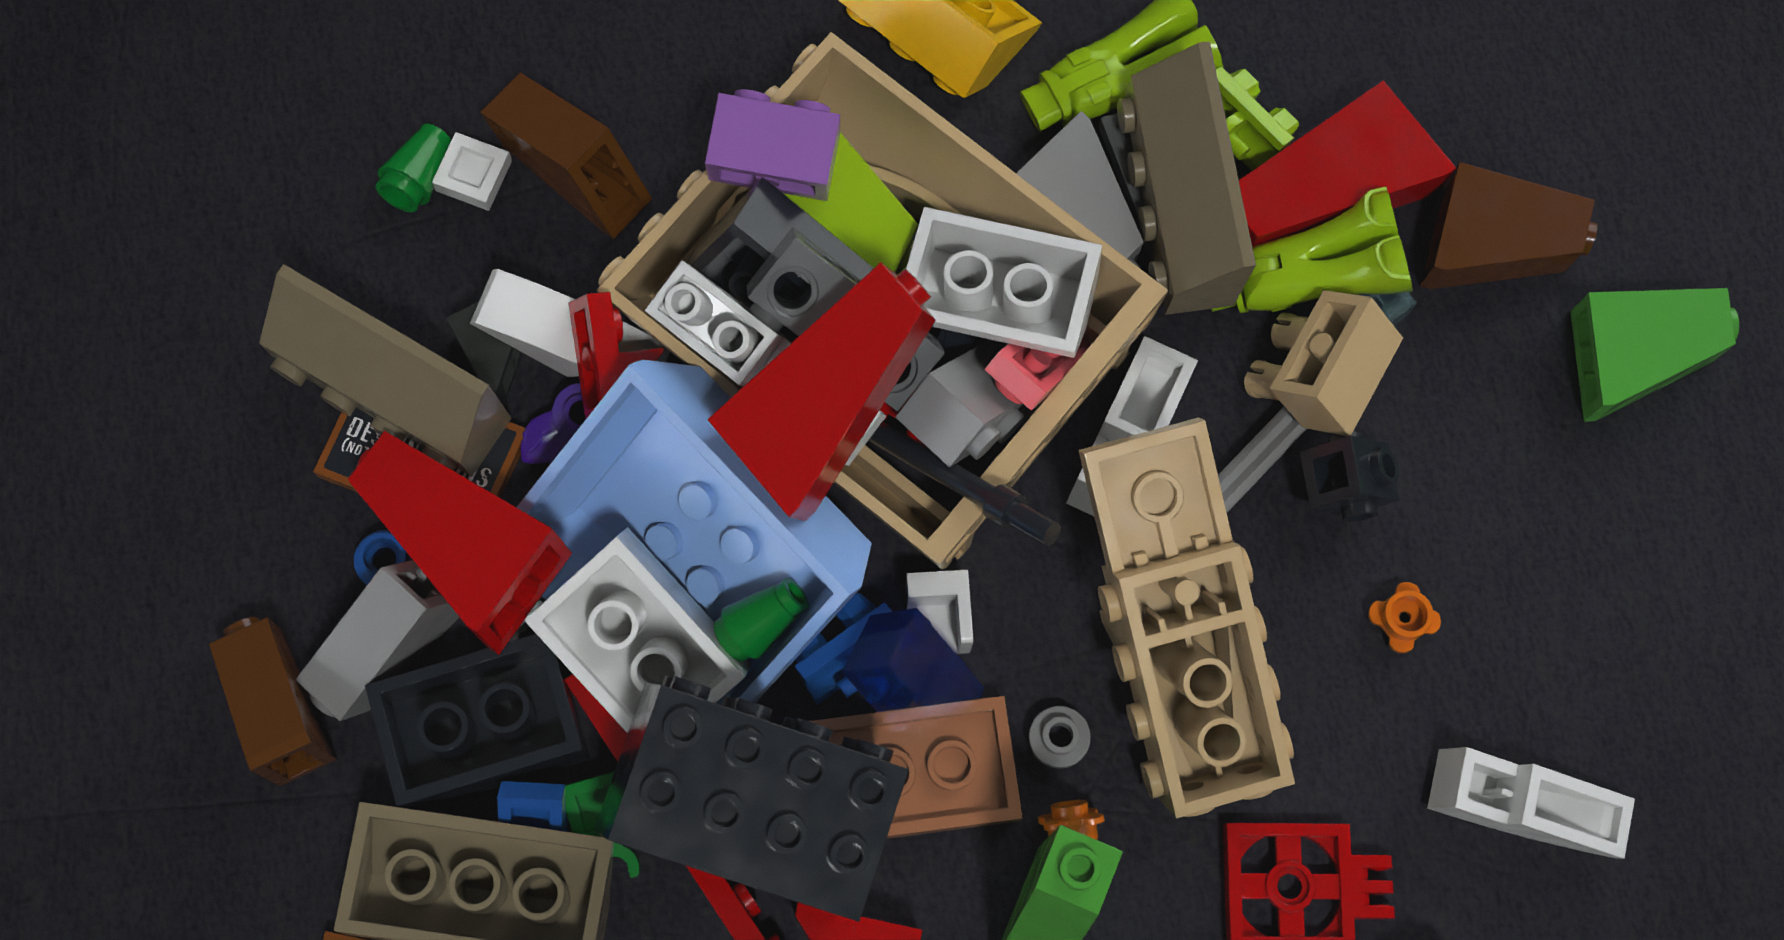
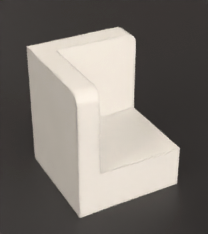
M968 570L907 573L905 596L910 654L912 656L970 653L973 645V629Z

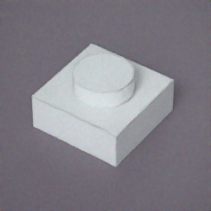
M455 132L432 184L437 192L489 211L512 162L510 153Z

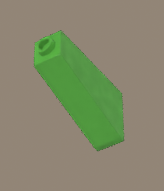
M1059 825L1037 849L1002 940H1083L1099 915L1123 851Z

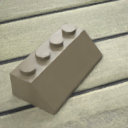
M1209 41L1197 43L1132 75L1124 98L1118 99L1117 102L1120 130L1122 134L1130 133L1133 152H1129L1127 158L1130 183L1132 187L1140 186L1144 206L1138 208L1139 231L1143 242L1151 241L1154 261L1149 262L1148 274L1168 290L1162 301L1165 315L1234 306L1256 266Z
M283 264L276 274L259 342L275 359L270 368L300 387L308 379L324 389L319 397L340 412L351 416L354 410L358 408L374 418L369 427L378 434L382 435L386 431L401 441L408 438L423 447L422 453L453 471L455 468H458L472 477L512 419L491 387Z
M359 802L334 931L349 936L375 940H604L610 902L614 842L598 836Z

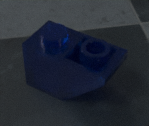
M918 608L870 615L842 671L877 712L981 698L984 691L983 685L967 668L964 661L956 655L935 630L929 619Z

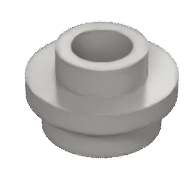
M1055 706L1042 711L1034 719L1029 730V745L1034 756L1041 763L1052 768H1068L1075 765L1085 756L1090 745L1091 737L1087 722L1078 712L1068 707ZM1055 726H1063L1068 729L1071 734L1070 744L1065 747L1055 746L1049 738L1050 729Z

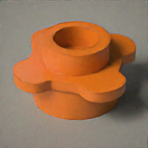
M1410 582L1400 583L1395 588L1393 596L1386 601H1375L1368 610L1370 622L1384 630L1389 637L1390 648L1397 653L1411 651L1415 640L1424 634L1432 635L1436 633L1441 625L1440 615L1433 610L1431 603L1420 593L1419 588ZM1405 612L1409 615L1410 620L1408 623L1401 622L1399 619L1400 613Z
M1086 800L1057 802L1050 806L1051 813L1038 816V824L1043 825L1044 830L1048 831V837L1059 825H1062L1097 840V824L1105 821L1104 814L1098 813V808H1088Z

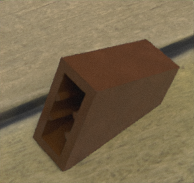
M521 72L480 112L506 150L612 239L652 200L651 195L607 126Z
M1459 162L1443 187L1419 286L1427 289H1437L1565 272L1580 255L1587 256L1594 244L1598 224L1590 220L1595 200Z
M249 617L231 624L223 631L225 637L209 643L250 771L278 786H282L337 760L315 706L310 700L309 692L296 681L300 671L281 628L267 617L259 620L258 617Z

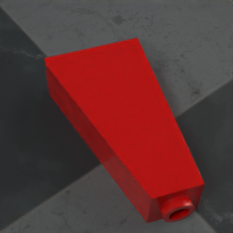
M1383 80L1239 180L1252 247L1267 241L1300 233L1330 221L1353 207L1361 197L1372 189L1387 187L1393 209L1433 196L1444 187L1456 167Z
M882 262L879 263L707 419L790 518L806 521L816 512L936 321L923 306L931 298V295L906 268L896 275Z
M386 431L382 433L373 447L362 454L356 469L347 479L466 626L490 650L498 655L572 555V552L551 527Z

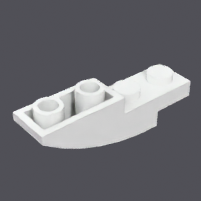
M684 261L680 262L645 309V312L742 387L793 342L781 332H776L769 328L748 307ZM880 410L878 411L845 465L849 466L887 415Z

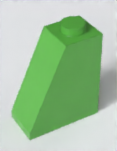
M1728 288L1589 292L1570 311L1584 422L1597 421L1714 362L1736 344L1735 340L1739 333V318L1737 311L1730 307Z

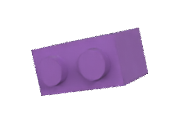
M736 90L734 95L718 94L705 161L708 180L752 188L761 178H765L783 194L828 201L840 137V114L830 113L831 109L828 106L815 101L799 100L795 102L794 106L770 102L769 96L753 90Z

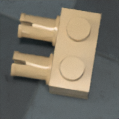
M1323 290L1309 317L1298 316L1288 312H1283L1278 316L1277 320L1279 323L1285 325L1274 324L1271 330V339L1276 348L1290 350L1283 365L1272 364L1263 360L1253 362L1250 368L1254 372L1263 374L1247 372L1244 385L1246 392L1251 397L1280 401L1303 428L1350 436L1403 337L1372 297Z

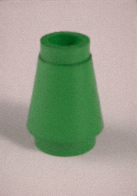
M423 124L418 132H415L378 169L379 180L375 187L379 195L392 206L406 212H415L419 205L427 204L434 190L432 181L451 143L450 137L434 125Z
M785 578L779 583H775L723 607L721 617L714 622V631L721 646L735 660L744 662L750 657L759 659L800 614L808 609L809 603L800 586L794 580Z

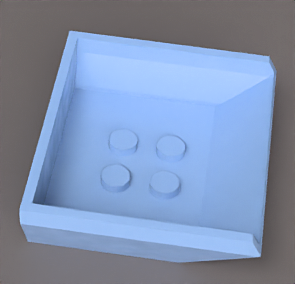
M642 359L628 365L516 507L551 527L572 552V555L543 593L542 597L547 600L627 527L714 622L721 617L723 607L775 583H779L785 578H790L805 593L809 603L808 609L800 614L759 659L748 658L752 664L745 678L716 702V704L722 705L725 696L756 703L862 587L872 543L827 496L824 497L816 512L806 521L788 517L707 420L731 397L702 367Z

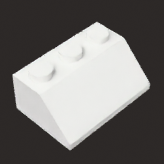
M924 207L906 269L931 295V298L923 306L936 319L932 327L1075 358L1086 330L1099 279L1102 245Z
M628 527L524 620L627 733L645 683L662 685L665 676L672 678L676 676L711 688L707 701L716 703L745 678L752 664L749 659L739 662L724 650L716 637L714 621Z

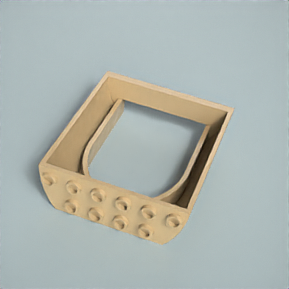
M830 32L818 47L810 44L802 51L793 65V74L780 88L774 85L764 94L770 97V102L794 106L795 102L799 100L819 102L828 106L831 109L830 113L840 114V132L911 216L920 220L924 207L1102 245L1099 279L1086 330L1083 335L1092 343L1091 346L980 477L995 487L1004 484L1012 488L1111 368L1117 371L1130 354L1128 351L1130 345L1148 327L1168 290L843 40ZM696 170L680 187L677 194L679 200L665 215L661 213L655 214L645 224L638 236L640 243L625 259L621 256L615 258L605 268L599 278L598 284L600 287L597 291L598 293L610 292L612 305L617 307L621 313L686 365L702 367L730 397H733L742 386L734 382L645 312V309L680 262L688 261L703 236L751 189L750 187L708 180L707 170L704 172ZM864 445L849 466L844 465L834 481L838 487L941 569L947 568L954 557L959 559L971 546L975 531L986 519L983 514V508L965 497L962 498L950 513L866 445Z

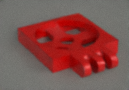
M1226 823L1223 825L1227 940H1355L1354 920L1395 919L1394 906L1388 904L1370 905L1369 895L1394 894L1393 881L1368 880V870L1385 871L1392 869V856L1351 855L1350 824ZM1264 837H1274L1275 866L1268 873H1241V858L1245 852L1258 840ZM1301 837L1312 841L1327 854L1337 874H1312L1302 864ZM1283 875H1293L1299 880L1301 891L1296 898L1287 899L1279 893L1277 885ZM1242 899H1268L1277 908L1278 937L1263 935L1247 921L1242 913ZM1312 900H1338L1336 912L1329 924L1317 935L1305 937L1304 908Z

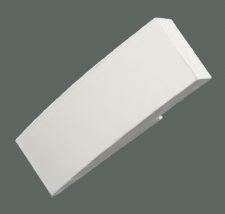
M492 270L470 324L567 377L579 376L568 302L575 299L503 270ZM623 322L622 341L618 343L619 353L664 348V352L657 361H667L670 353L669 350L650 335Z
M1144 336L1093 446L1169 426L1198 360ZM1082 468L1066 504L1094 516Z
M1468 747L1439 749L1427 809L1522 837L1615 859H1624L1635 799L1536 764L1518 765Z

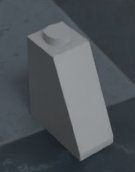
M1081 111L1016 174L1133 264L1141 268L1136 261L1144 243L1094 127L1090 119Z
M413 560L381 567L296 678V681L310 693V700L316 708L326 715L336 717L339 721L371 710L365 685L406 673L451 627L459 616Z

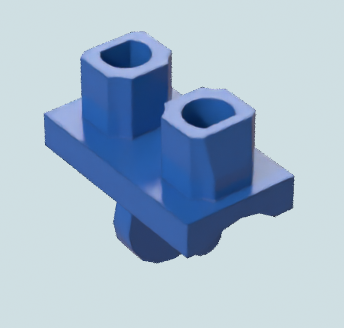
M856 593L836 614L839 623L845 631L829 642L819 633L796 658L797 665H795V668L807 693L816 705L838 690L841 691L845 698H848L863 686L874 698L880 697L887 690L879 675L896 663L891 652L905 643L904 637L895 623L897 620L896 616L884 602L876 607L862 594Z

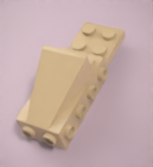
M1198 417L1079 450L1106 565L1102 566L1106 585L1098 587L1102 608L1099 611L1100 617L1114 645L1112 646V653L1119 677L1122 682H1130L1134 703L1127 704L1126 710L1135 739L1137 741L1144 740L1148 761L1142 762L1140 769L1149 797L1151 799L1158 798L1175 818L1183 816L1192 817L1208 813L1215 807L1238 800L1261 798L1272 793L1273 790L1295 784L1290 759L1294 757L1293 745L1286 726L1280 720L1276 701L1280 700V688L1274 670L1267 664L1263 642L1267 640L1266 627L1259 609L1254 606L1249 583L1253 582L1252 566L1245 549L1233 542L1206 421Z

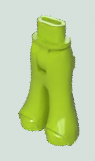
M1153 0L1138 15L1113 33L1066 55L1049 71L1045 70L1040 73V82L1021 91L1020 98L1038 131H1042L1059 122L1065 127L1081 111L1089 119L1117 109L1118 99L1124 98L1132 75L1197 43L1210 41L1215 68L1223 67L1218 46L1208 27L1203 25L1197 28L1198 13L1192 0ZM1159 48L1158 50L1128 64L1130 61L1136 59L1137 57L1149 51Z
M1387 187L1368 191L1353 207L1319 226L1253 246L1256 266L1234 306H1238L1240 313H1246L1249 310L1275 312L1292 308L1293 305L1319 299L1323 290L1354 295L1412 292L1409 270ZM1234 306L1213 308V309H1211V310H1212V312H1214V311H1218V310H1222V309H1226V308H1230V307H1234Z

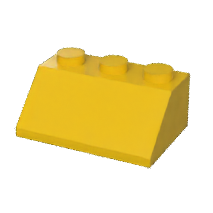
M838 0L847 7L846 11L853 20L861 25L876 29L890 40V47L898 55L907 60L918 62L933 74V79L940 88L950 94L960 95L963 98L987 87L1042 24L1040 20L1014 0Z

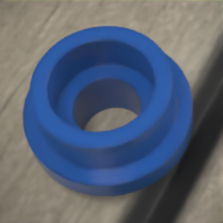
M379 530L367 535L356 548L354 567L357 575L366 585L369 584L379 571L376 567V561L381 554L386 552L396 554L395 564L413 560L389 530Z

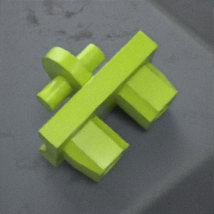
M1221 66L1216 69L1233 155L1253 171L1288 147L1294 139L1292 135L1299 127V122L1285 108L1276 107L1268 113L1255 100L1261 92L1259 82L1246 69H1240L1229 74Z

